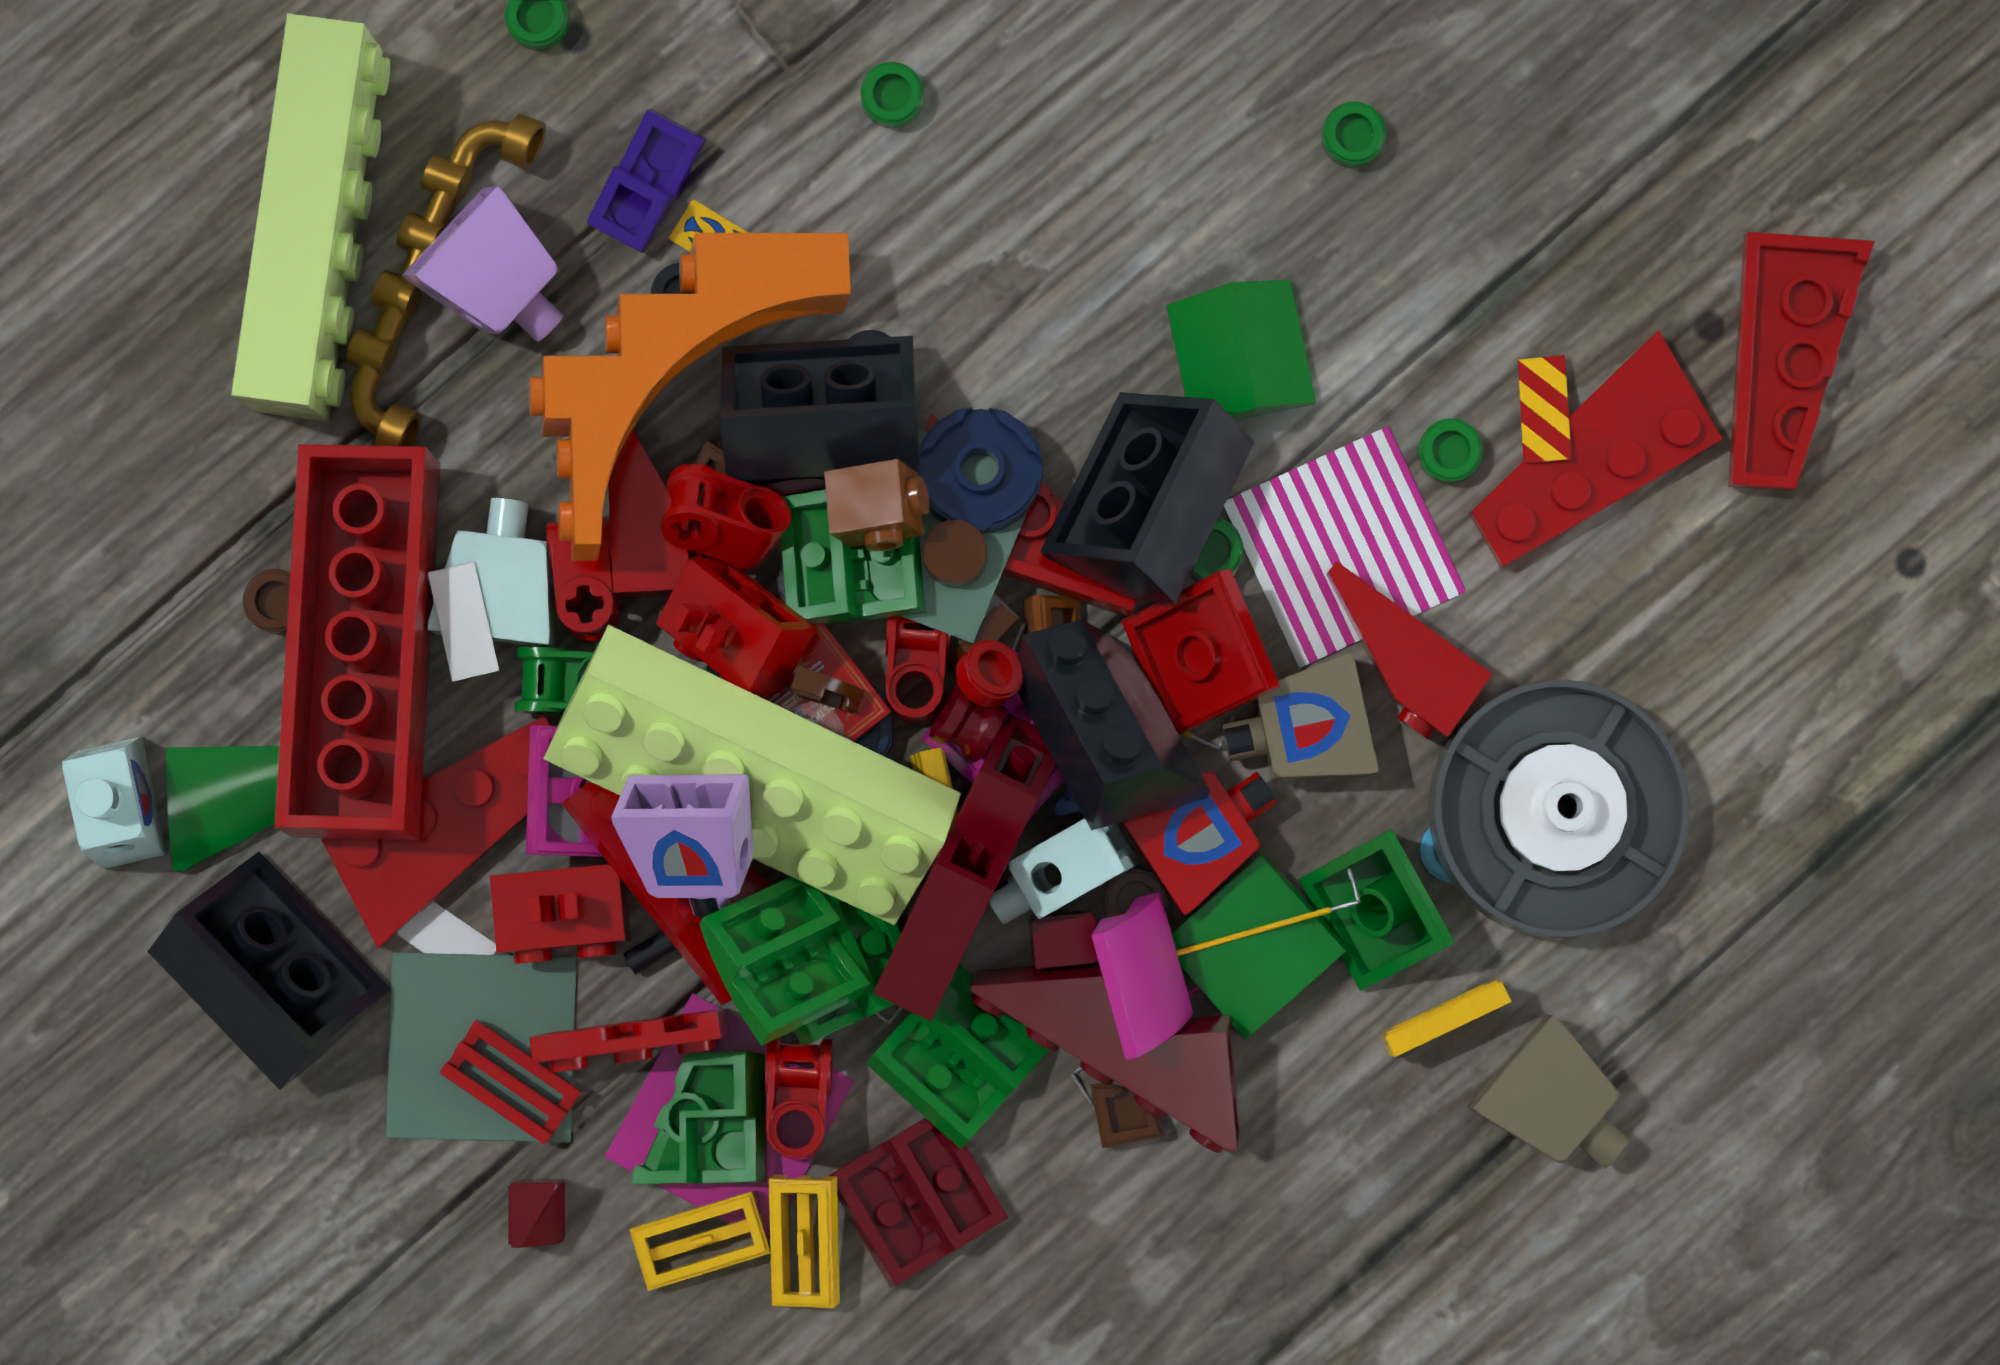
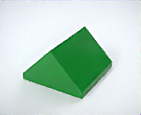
M1290 280L1230 282L1166 305L1185 397L1215 399L1235 421L1316 404Z
M1392 829L1382 832L1298 879L1314 909L1320 910L1356 901L1352 883L1347 872L1348 868L1352 870L1361 902L1353 906L1331 911V913L1320 917L1348 947L1347 951L1341 955V958L1360 991L1455 943Z

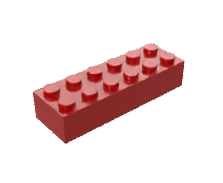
M298 444L274 826L292 838L419 841L431 631L427 630L433 605L428 572L435 570L440 462L426 447Z

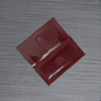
M923 1118L828 1175L837 1176L838 1199L890 1288L897 1286L945 1255L958 1250L1008 1219L1007 1214L967 1146L965 1145L962 1149L958 1148L926 1118Z

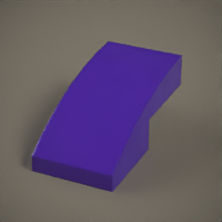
M647 109L620 165L613 167L586 223L641 253L644 252L676 199L707 138L653 109Z

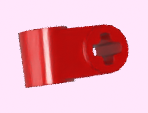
M684 464L676 467L669 473L666 488L668 495L671 497L670 509L663 515L661 532L662 536L670 544L678 548L693 550L722 560L735 568L749 570L757 568L764 562L789 527L791 522L790 508L778 493L769 488L746 483L701 464ZM700 484L704 485V490H699ZM687 523L686 530H683L681 525Z
M610 516L602 517L601 547L597 561H571V541H559L558 522H549L546 526L550 569L554 579L556 610L559 619L571 635L578 640L589 643L599 642L607 626L610 625L616 628L620 617L619 599L613 593ZM592 596L598 606L603 607V609L593 611V621L584 623L578 613L573 611L582 609L584 598Z
M897 616L887 618L885 652L886 656H888L886 675L887 700L893 714L901 721L913 725L923 724L936 717L944 701L947 660H950L952 635L905 617ZM908 678H923L934 689L932 699L922 708L912 709L905 707L897 698L899 686Z
M779 1038L767 1043L765 1091L767 1094L766 1133L772 1148L786 1159L794 1161L807 1160L816 1155L824 1145L827 1134L828 1096L831 1095L833 1039L823 1038L820 1045L807 1044L803 1047L801 1044L781 1043ZM786 1064H800V1065H814V1067H813V1068H786L785 1065H786ZM802 1113L810 1117L814 1123L813 1138L802 1148L793 1149L786 1147L779 1139L778 1131L780 1124L788 1115Z

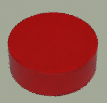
M981 640L975 643L960 657L956 666V679L962 692L975 704L987 708H995L1005 704L1020 690L1024 680L1021 663L1017 654L1010 647L996 640Z

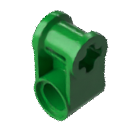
M518 647L517 658L523 661L521 699L515 702L514 712L563 715L594 652L553 647Z

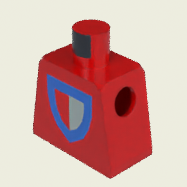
M1210 770L1201 774L1210 790L1207 799L1120 822L1154 875L1165 886L1168 896L1182 916H1185L1198 906L1261 846L1247 823L1278 804V802L1257 771L1226 791L1213 771Z

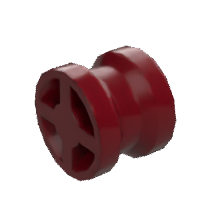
M957 683L941 705L932 723L929 737L939 744L953 743L960 747L964 758L973 763L978 762L994 741L1003 723L1006 708L1003 705L987 708L975 704L965 696Z

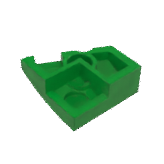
M279 746L166 747L167 813L173 871H189L195 867V864L228 847L233 848L252 838L253 834L275 824Z
M748 1051L685 1054L674 1079V1095L666 1105L662 1106L654 1123V1127L659 1129L644 1164H636L632 1173V1184L766 1183L765 1054Z

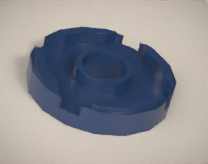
M973 407L956 410L937 421L920 445L919 471L916 472L918 476L923 477L926 483L930 512L942 522L948 520L966 521L975 526L981 534L1001 531L1023 518L1038 499L1043 478L1040 446L1028 427L1006 411L989 408V410H973ZM986 455L995 461L998 466V473L989 483L982 485L973 484L967 481L961 473L963 463L971 456Z

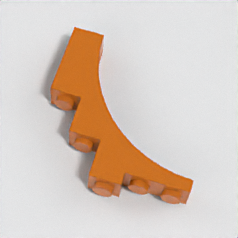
M695 233L690 254H680L679 261L680 292L691 294H620L616 315H605V353L617 354V356H543L541 377H529L530 416H542V437H568V439H557L556 464L557 478H569L570 502H559L558 534L559 541H571V561L598 560L602 536V511L606 489L614 464L629 434L644 411L671 381L704 355L747 332L796 318L844 314L851 295L848 233Z

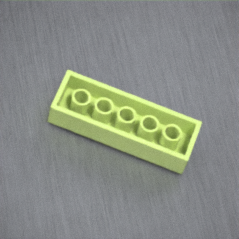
M287 13L231 393L234 398L254 412L329 422L331 406L340 407L345 388L344 369L337 368L340 344L348 345L350 343L354 326V308L346 306L349 281H359L363 264L362 244L355 243L359 219H368L372 202V183L364 181L368 157H377L381 140V121L373 119L377 95H386L390 78V59L382 57L383 50L380 44L377 43L364 23Z
M610 625L607 626L571 697L543 758L618 795H621L628 777L633 775L747 774L750 789L753 835L752 858L892 925L896 924L944 845L961 795L958 791Z

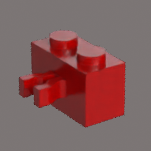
M716 558L689 559L655 623L675 639L673 645L680 653L693 660L705 662L720 674L719 678L755 695L783 692L817 629L741 569L735 568Z
M609 864L490 875L496 953L513 952L514 964L552 961L551 948L577 946L578 958L616 955L615 942L631 941L626 885Z

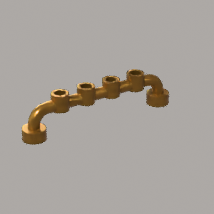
M519 113L511 123L497 120L477 123L461 135L453 147L449 159L435 154L429 160L422 177V189L433 193V196L424 216L409 212L404 218L398 231L396 244L397 247L408 251L399 274L387 269L380 274L372 292L371 302L373 305L383 309L374 332L362 327L355 332L346 354V361L358 367L350 392L352 410L361 426L376 435L375 446H413L421 424V414L397 403L392 404L384 412L377 405L375 398L381 378L389 372L394 363L398 350L397 341L406 320L416 311L423 292L408 282L402 274L448 226L457 203H460L468 192L473 176L472 168L480 152L488 146H502L501 159L503 161L528 170L534 164L541 151L546 134V124L544 122Z

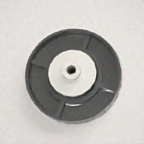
M1546 680L1523 685L1492 698L1471 713L1454 731L1438 758L1432 776L1428 803L1429 826L1437 857L1444 872L1463 898L1487 918L1519 933L1546 938L1577 937L1610 929L1633 917L1652 902L1671 878L1680 860L1686 842L1690 813L1687 783L1680 760L1672 744L1656 722L1640 707L1614 691L1598 685L1572 680ZM1559 799L1564 801L1567 806L1566 817H1563L1558 811L1557 804Z

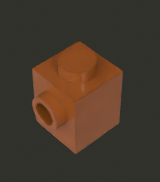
M899 459L824 471L829 532L833 537L850 547L865 545V549L869 551H888L902 547L904 545L903 538L924 535L922 515H926L929 512L928 489L923 477L918 476L916 471Z

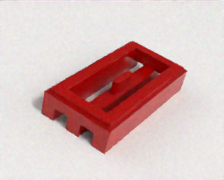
M475 1019L469 1028V1032L460 1041L449 1061L444 1064L439 1072L543 1145H547L583 1092L557 1073H551L550 1068L541 1062L533 1063L531 1055L478 1019ZM482 1039L564 1095L559 1104L555 1105L475 1050L474 1047L479 1040ZM465 1060L549 1117L546 1123L542 1126L463 1072L460 1068Z

